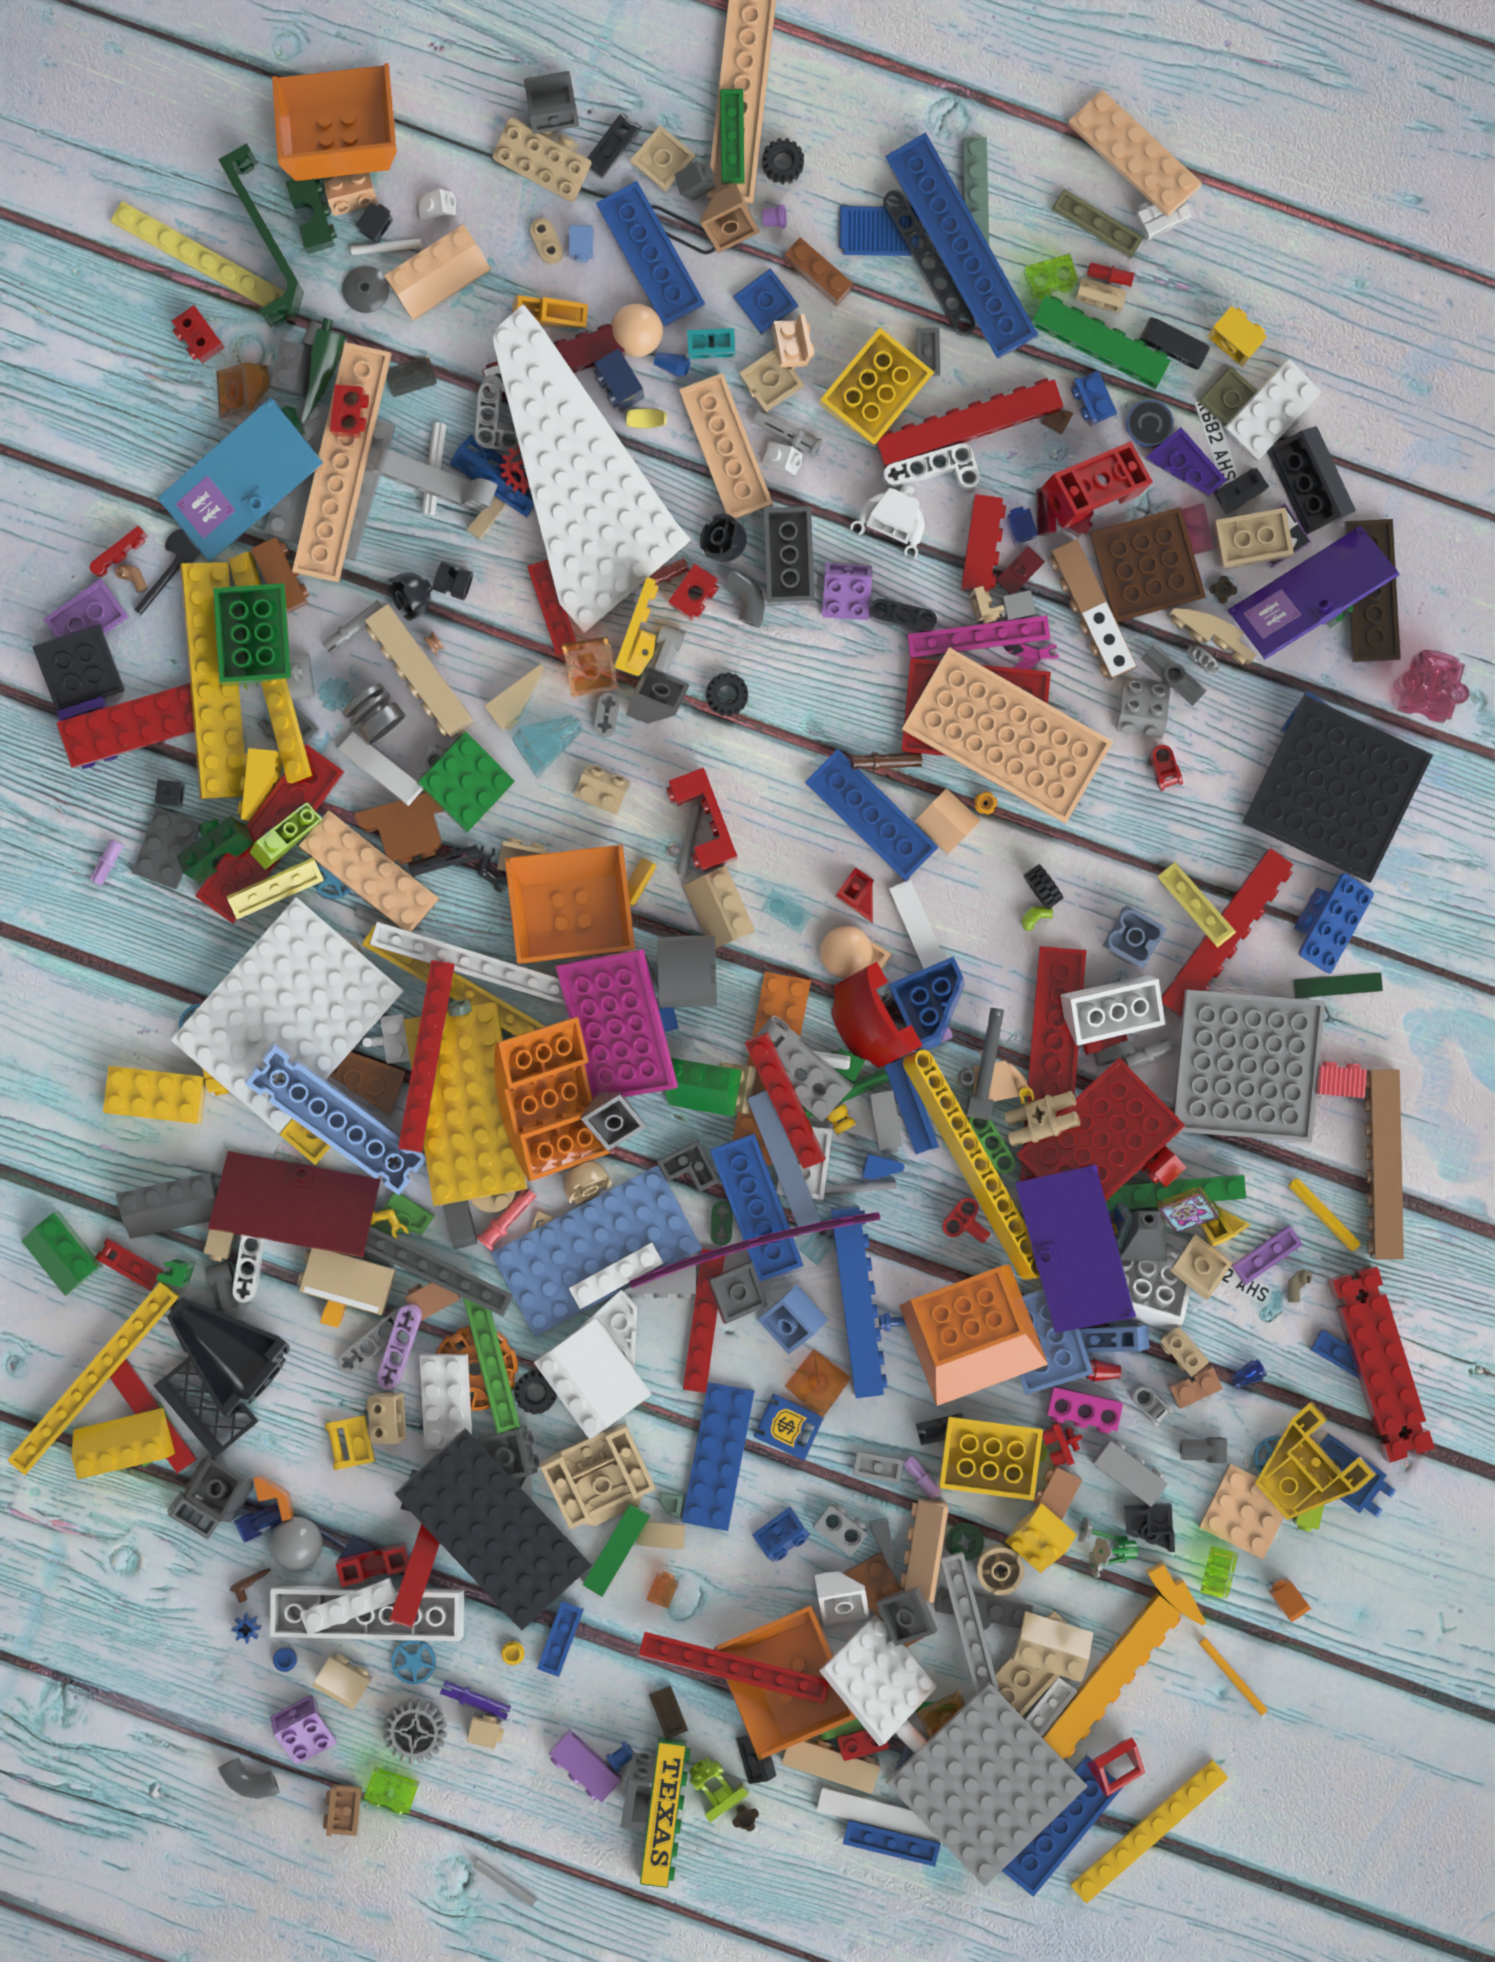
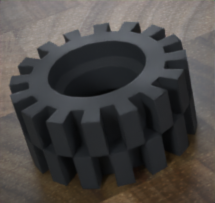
M778 138L776 142L774 140L771 141L770 145L765 147L762 155L763 172L767 174L769 180L770 178L773 179V182L776 184L777 181L781 182V185H785V182L790 184L793 182V179L797 180L804 166V153H802L801 147H798L795 141L790 142L788 138H785V140ZM786 153L792 158V164L788 169L781 170L775 166L774 158L778 154Z
M730 672L726 674L720 673L718 676L713 677L706 690L708 705L715 713L721 716L738 714L745 708L748 701V688L745 681L738 675L731 674ZM721 687H733L737 693L736 699L731 703L721 702L718 698V691Z
M1040 864L1023 875L1031 890H1033L1036 897L1047 909H1050L1064 898L1060 889Z
M536 1370L527 1372L520 1377L514 1389L515 1401H517L520 1409L522 1408L524 1412L535 1415L548 1411L557 1398V1394L540 1371ZM533 1383L541 1384L545 1389L544 1398L540 1401L530 1400L527 1396L529 1385Z

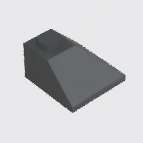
M646 667L632 695L626 715L647 724L675 716L689 688V684Z

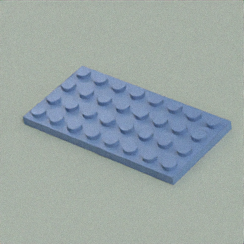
M659 1165L491 1252V1255L535 1337L617 1294L621 1289L624 1290L630 1287L629 1282L581 1309L569 1290L573 1285L642 1247L653 1243L663 1261L662 1265L645 1274L674 1264L702 1249Z

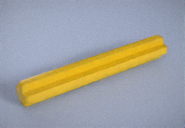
M1294 1178L1288 1184V1187L1350 1251H1355L1360 1246V1241L1299 1178Z

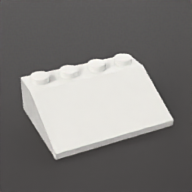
M1117 1236L1116 1242H1117V1246H1118V1250H1119V1242H1118V1236ZM1167 1251V1261H1122L1136 1317L1129 1319L1168 1331H1172L1177 1326L1181 1327L1184 1322L1191 1287L1170 1271L1179 1254Z
M597 1317L543 1353L534 1362L589 1440L651 1396L649 1389Z

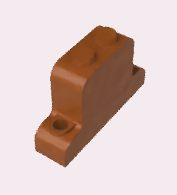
M427 793L418 795L409 806L399 800L354 813L357 824L366 833L379 830L386 856L392 861L399 862V865L413 862L412 858L420 855L422 859L435 856V851L439 850L442 846V837L436 820V814L444 812V810Z

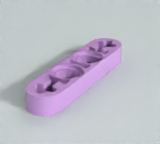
M407 1304L398 1311L377 1375L379 1386L385 1390L394 1388L402 1379L422 1318L421 1309L416 1304ZM410 1310L411 1316H413L414 1318L409 1320L408 1324L406 1325L404 1323L407 1322L409 1315L406 1312ZM399 1330L407 1333V1342H402L398 1338ZM392 1351L400 1354V1363H395L392 1360ZM391 1372L390 1379L393 1381L389 1383L386 1375Z

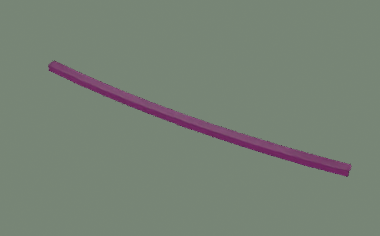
M875 1212L849 1216L748 1239L660 1268L630 1280V1286L634 1289L688 1267L774 1241L837 1227L879 1221L881 1219L880 1214Z

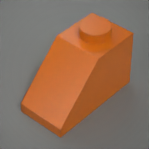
M1283 1578L1279 1579L1271 1585L1272 1589L1268 1591L1282 1613L1291 1622L1311 1610L1308 1603L1288 1578L1285 1580Z

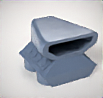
M1125 905L1120 910L1119 917L1102 946L1126 963L1144 969L1167 928L1138 910Z

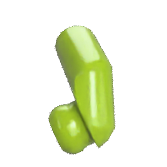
M1031 907L1022 916V928L1026 931H1031L1035 927L1034 924L1040 918H1053V907L1050 909L1046 907Z

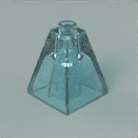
M571 715L522 726L518 729L512 741L538 779L579 736L583 726L577 717L573 718Z

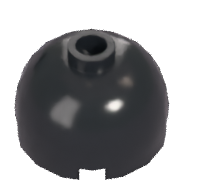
M729 514L715 515L712 517L714 520L709 525L706 523L702 529L699 543L700 548L712 560L723 563L733 561L745 550L747 544L745 528L736 518Z
M404 572L389 579V582H392V585L388 586L391 598L398 610L403 608L406 613L403 615L405 619L413 620L428 610L431 603L432 586L427 579L424 580L414 572Z

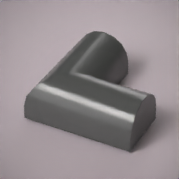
M699 1139L657 1161L667 1182L686 1172H689L699 1192L720 1182Z

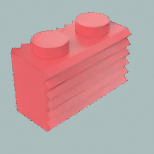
M1323 1061V1066H1319L1317 1094L1364 1098L1367 1070L1360 1069V1064L1346 1063V1068L1337 1067V1062Z

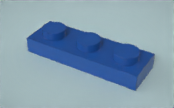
M1321 1329L1310 1350L1359 1378L1350 1346Z
M561 1601L538 1664V1670L557 1677L560 1676L584 1608Z

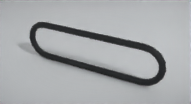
M656 205L651 206L653 209L660 210V211H662V212H664V213H666V214H668V215H670V216H672V217H674V218H676V219H678V220H680V221H682V222H684V223H686V224H688V225H690V226H692V227H694V228H696V229H698V230H700V231L706 233L705 230H704V228H702V227H700V226H698V225H696V224H694V223H692V222H690V221H688V220H686V219H684V218H682V217H680V216H677V215H675V214H673V213H671V212H669V211H667V210H665V209H663V208H661V207H659V206H656ZM666 232L669 238L699 253L707 255L716 250L715 247L709 251L701 250Z

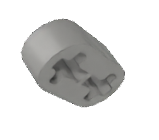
M611 692L602 694L598 700L594 728L601 737L611 736L616 729L619 699ZM608 697H611L612 702L616 704L610 707L609 713H605L606 706L602 702L607 701ZM606 716L609 717L608 724L612 728L607 729L606 733H603L598 725L603 724L604 717Z

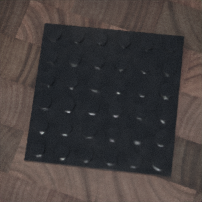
M1303 694L1242 823L1371 883L1433 754Z

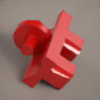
M1058 1422L1050 1423L1052 1427L1043 1431L1042 1438L1045 1445L1056 1441L1059 1444L1060 1449L1049 1453L1053 1465L1057 1466L1066 1463L1069 1466L1074 1464L1075 1462L1068 1445L1071 1444L1074 1452L1080 1450L1077 1441L1083 1439L1082 1434L1074 1435L1072 1427L1065 1429L1068 1436L1065 1438Z

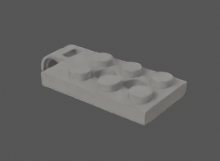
M772 1016L760 1029L757 1036L766 1032L769 1033L801 1105L823 1122L852 1089L853 1085L799 1040L800 1036L791 1030L782 1019ZM797 1068L805 1069L808 1074L807 1078L801 1079L797 1077L795 1070ZM814 1084H823L826 1092L823 1094L815 1092Z

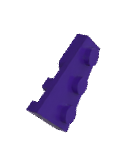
M1182 427L1145 458L1148 462L1208 497L1227 481Z

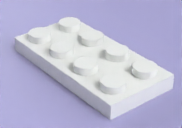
M1287 359L1227 423L1224 429L1255 461H1258L1318 397L1321 391L1291 359Z
M421 1354L420 1372L424 1449H442L464 1428L472 1434L468 1354Z

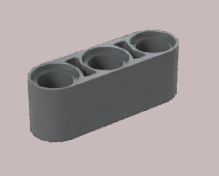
M468 1200L444 1204L443 1208L454 1250L476 1245V1232Z

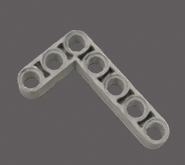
M488 375L482 380L478 391L475 441L484 448L505 451L512 448L516 451L518 440L514 424L512 422L500 421L502 382L497 376ZM485 386L494 387L496 392H488ZM489 408L493 410L494 414H486L483 409ZM487 430L492 436H484L481 431ZM510 433L514 435L516 439H507L505 434Z
M380 448L372 470L381 476L475 512H482L490 508L498 486L494 482L482 478L472 481L465 480L385 448Z

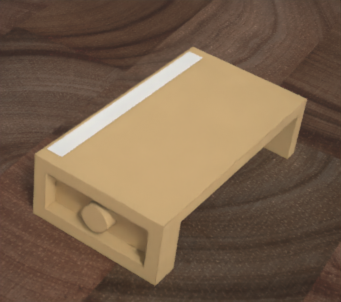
M314 1248L307 1249L304 1263H307L305 1272L300 1273L297 1285L301 1286L299 1292L378 1315L384 1314L397 1268L385 1267L336 1252Z

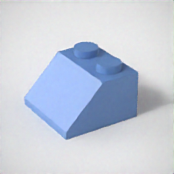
M796 1285L757 1320L780 1346L790 1354L811 1338L828 1321V1318L801 1288Z

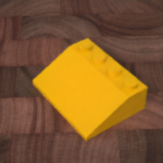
M879 327L822 396L818 404L835 419L875 445L934 372Z
M948 1417L940 1464L939 1488L1034 1501L1043 1429Z

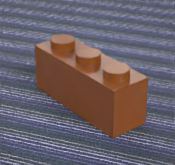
M801 237L784 254V261L836 307L852 290L853 283Z
M275 537L250 549L267 584L285 583L287 614L309 604L307 597L310 594L304 583L299 584L296 576L300 574L292 572L294 562L290 564L286 555L290 553L284 541L279 542Z

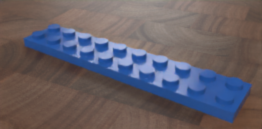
M927 133L921 134L886 155L885 157L996 358L999 359L1039 336Z

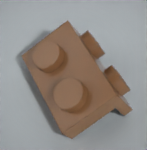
M334 1784L331 1790H327L325 1805H329L328 1814L324 1815L323 1829H327L326 1836H332V1834L357 1836L362 1796L361 1786Z

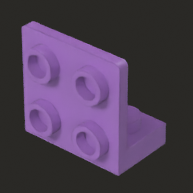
M825 563L823 617L869 619L872 566Z
M313 1695L270 1716L274 1736L295 1765L337 1744L336 1738L319 1715L317 1702Z

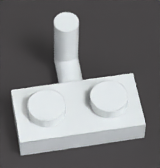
M404 1014L381 1017L383 1036L365 1038L363 1040L365 1047L384 1045L387 1064L410 1061L403 1021L405 1019Z

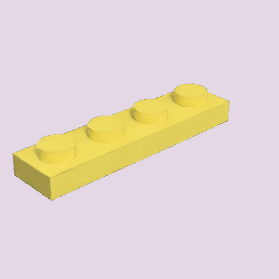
M311 858L226 897L236 919H240L324 880L314 858Z
M1176 862L1157 876L1160 882L1217 948L1236 933Z

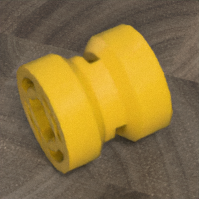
M845 1103L833 1109L826 1117L833 1124V1131L836 1135L856 1125L854 1119L849 1117L847 1113L848 1108Z

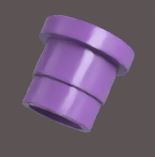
M780 204L778 207L763 209L764 227L780 226V228H786L787 217L784 204Z

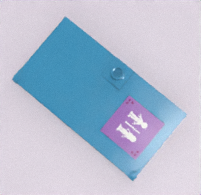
M270 397L165 492L158 496L157 499L168 510L205 558L211 562L324 462L283 413L274 399Z

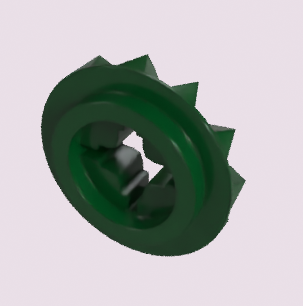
M959 1523L951 1528L946 1536V1546L950 1554L963 1552L965 1561H970L978 1557L982 1552L984 1538L976 1526L970 1523ZM962 1532L966 1535L967 1539L975 1538V1540L968 1543L967 1552L963 1545H955L962 1540Z

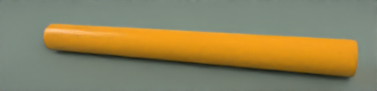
M1204 1637L1199 1642V1645L1261 1716L1265 1714L1268 1710L1208 1639Z

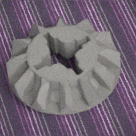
M1191 645L1186 652L1189 659L1199 668L1212 675L1219 671L1217 661L1203 648Z

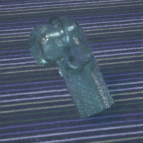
M1272 1291L1271 1303L1259 1313L1262 1321L1271 1322L1282 1314L1284 1291Z

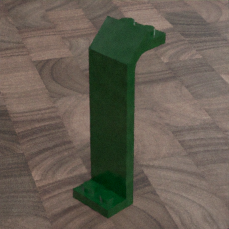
M246 143L218 160L287 281V289L284 295L259 310L270 328L285 324L290 316L296 324L304 291L238 177L241 173L244 175L254 170V166L258 164Z

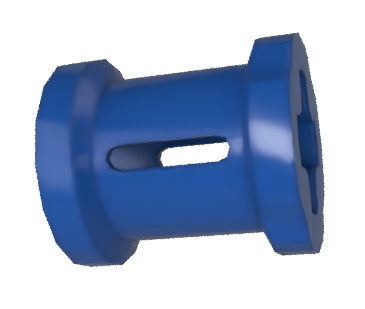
M624 1741L619 1749L612 1754L608 1753L606 1758L613 1769L619 1773L621 1768L632 1760L634 1751Z

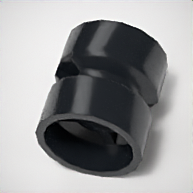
M442 561L436 572L432 590L443 594L450 592L451 597L464 601L469 592L474 572L464 568L456 570L455 565Z

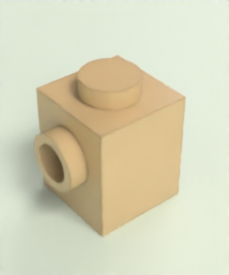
M484 1714L483 1717L474 1715L467 1742L495 1749L496 1743L502 1742L504 1729L500 1728L502 1721L497 1720L496 1716Z

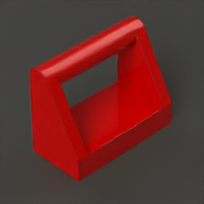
M1132 1737L1123 1740L1086 1763L1106 1797L1145 1774L1138 1747ZM1127 1753L1135 1768L1108 1784L1103 1766Z

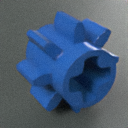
M246 1612L243 1620L236 1617L235 1622L238 1625L233 1627L231 1631L237 1632L236 1640L242 1638L248 1644L251 1636L254 1639L259 1637L256 1630L261 1629L262 1625H257L256 1620L258 1616L251 1618L248 1612ZM245 1623H247L248 1627H252L248 1633L246 1629H242Z

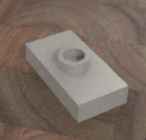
M857 1451L853 1475L900 1484L904 1460Z

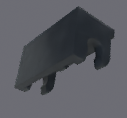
M1252 468L1213 492V495L1227 515L1266 491L1270 486L1266 483L1259 470Z

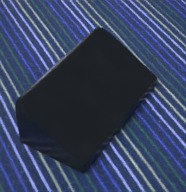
M749 1735L736 1738L749 1784L767 1782L776 1777L772 1756L758 1760Z

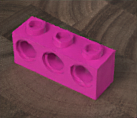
M1053 1386L1051 1387L1046 1414L1051 1416L1050 1420L1064 1423L1066 1419L1074 1421V1426L1087 1428L1088 1425L1097 1427L1096 1431L1110 1434L1111 1430H1118L1123 1403L1114 1399ZM1059 1399H1064L1067 1402V1407L1063 1411L1055 1410V1403ZM1083 1404L1089 1405V1414L1084 1417L1079 1416L1078 1408ZM1105 1410L1113 1412V1418L1109 1422L1101 1420V1414Z

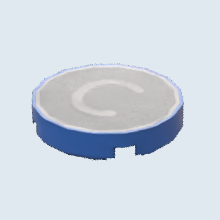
M1145 400L1139 402L1131 409L1127 417L1126 428L1131 439L1136 444L1142 447L1153 448L1169 438L1173 430L1174 419L1171 411L1165 404L1157 400Z

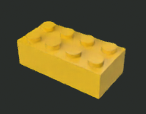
M108 1066L103 1113L201 1124L206 1091L204 1076Z

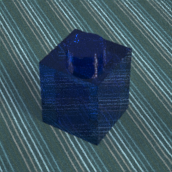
M1022 506L1010 510V514L1006 516V522L1013 545L1036 539L1038 533L1030 508L1024 510Z

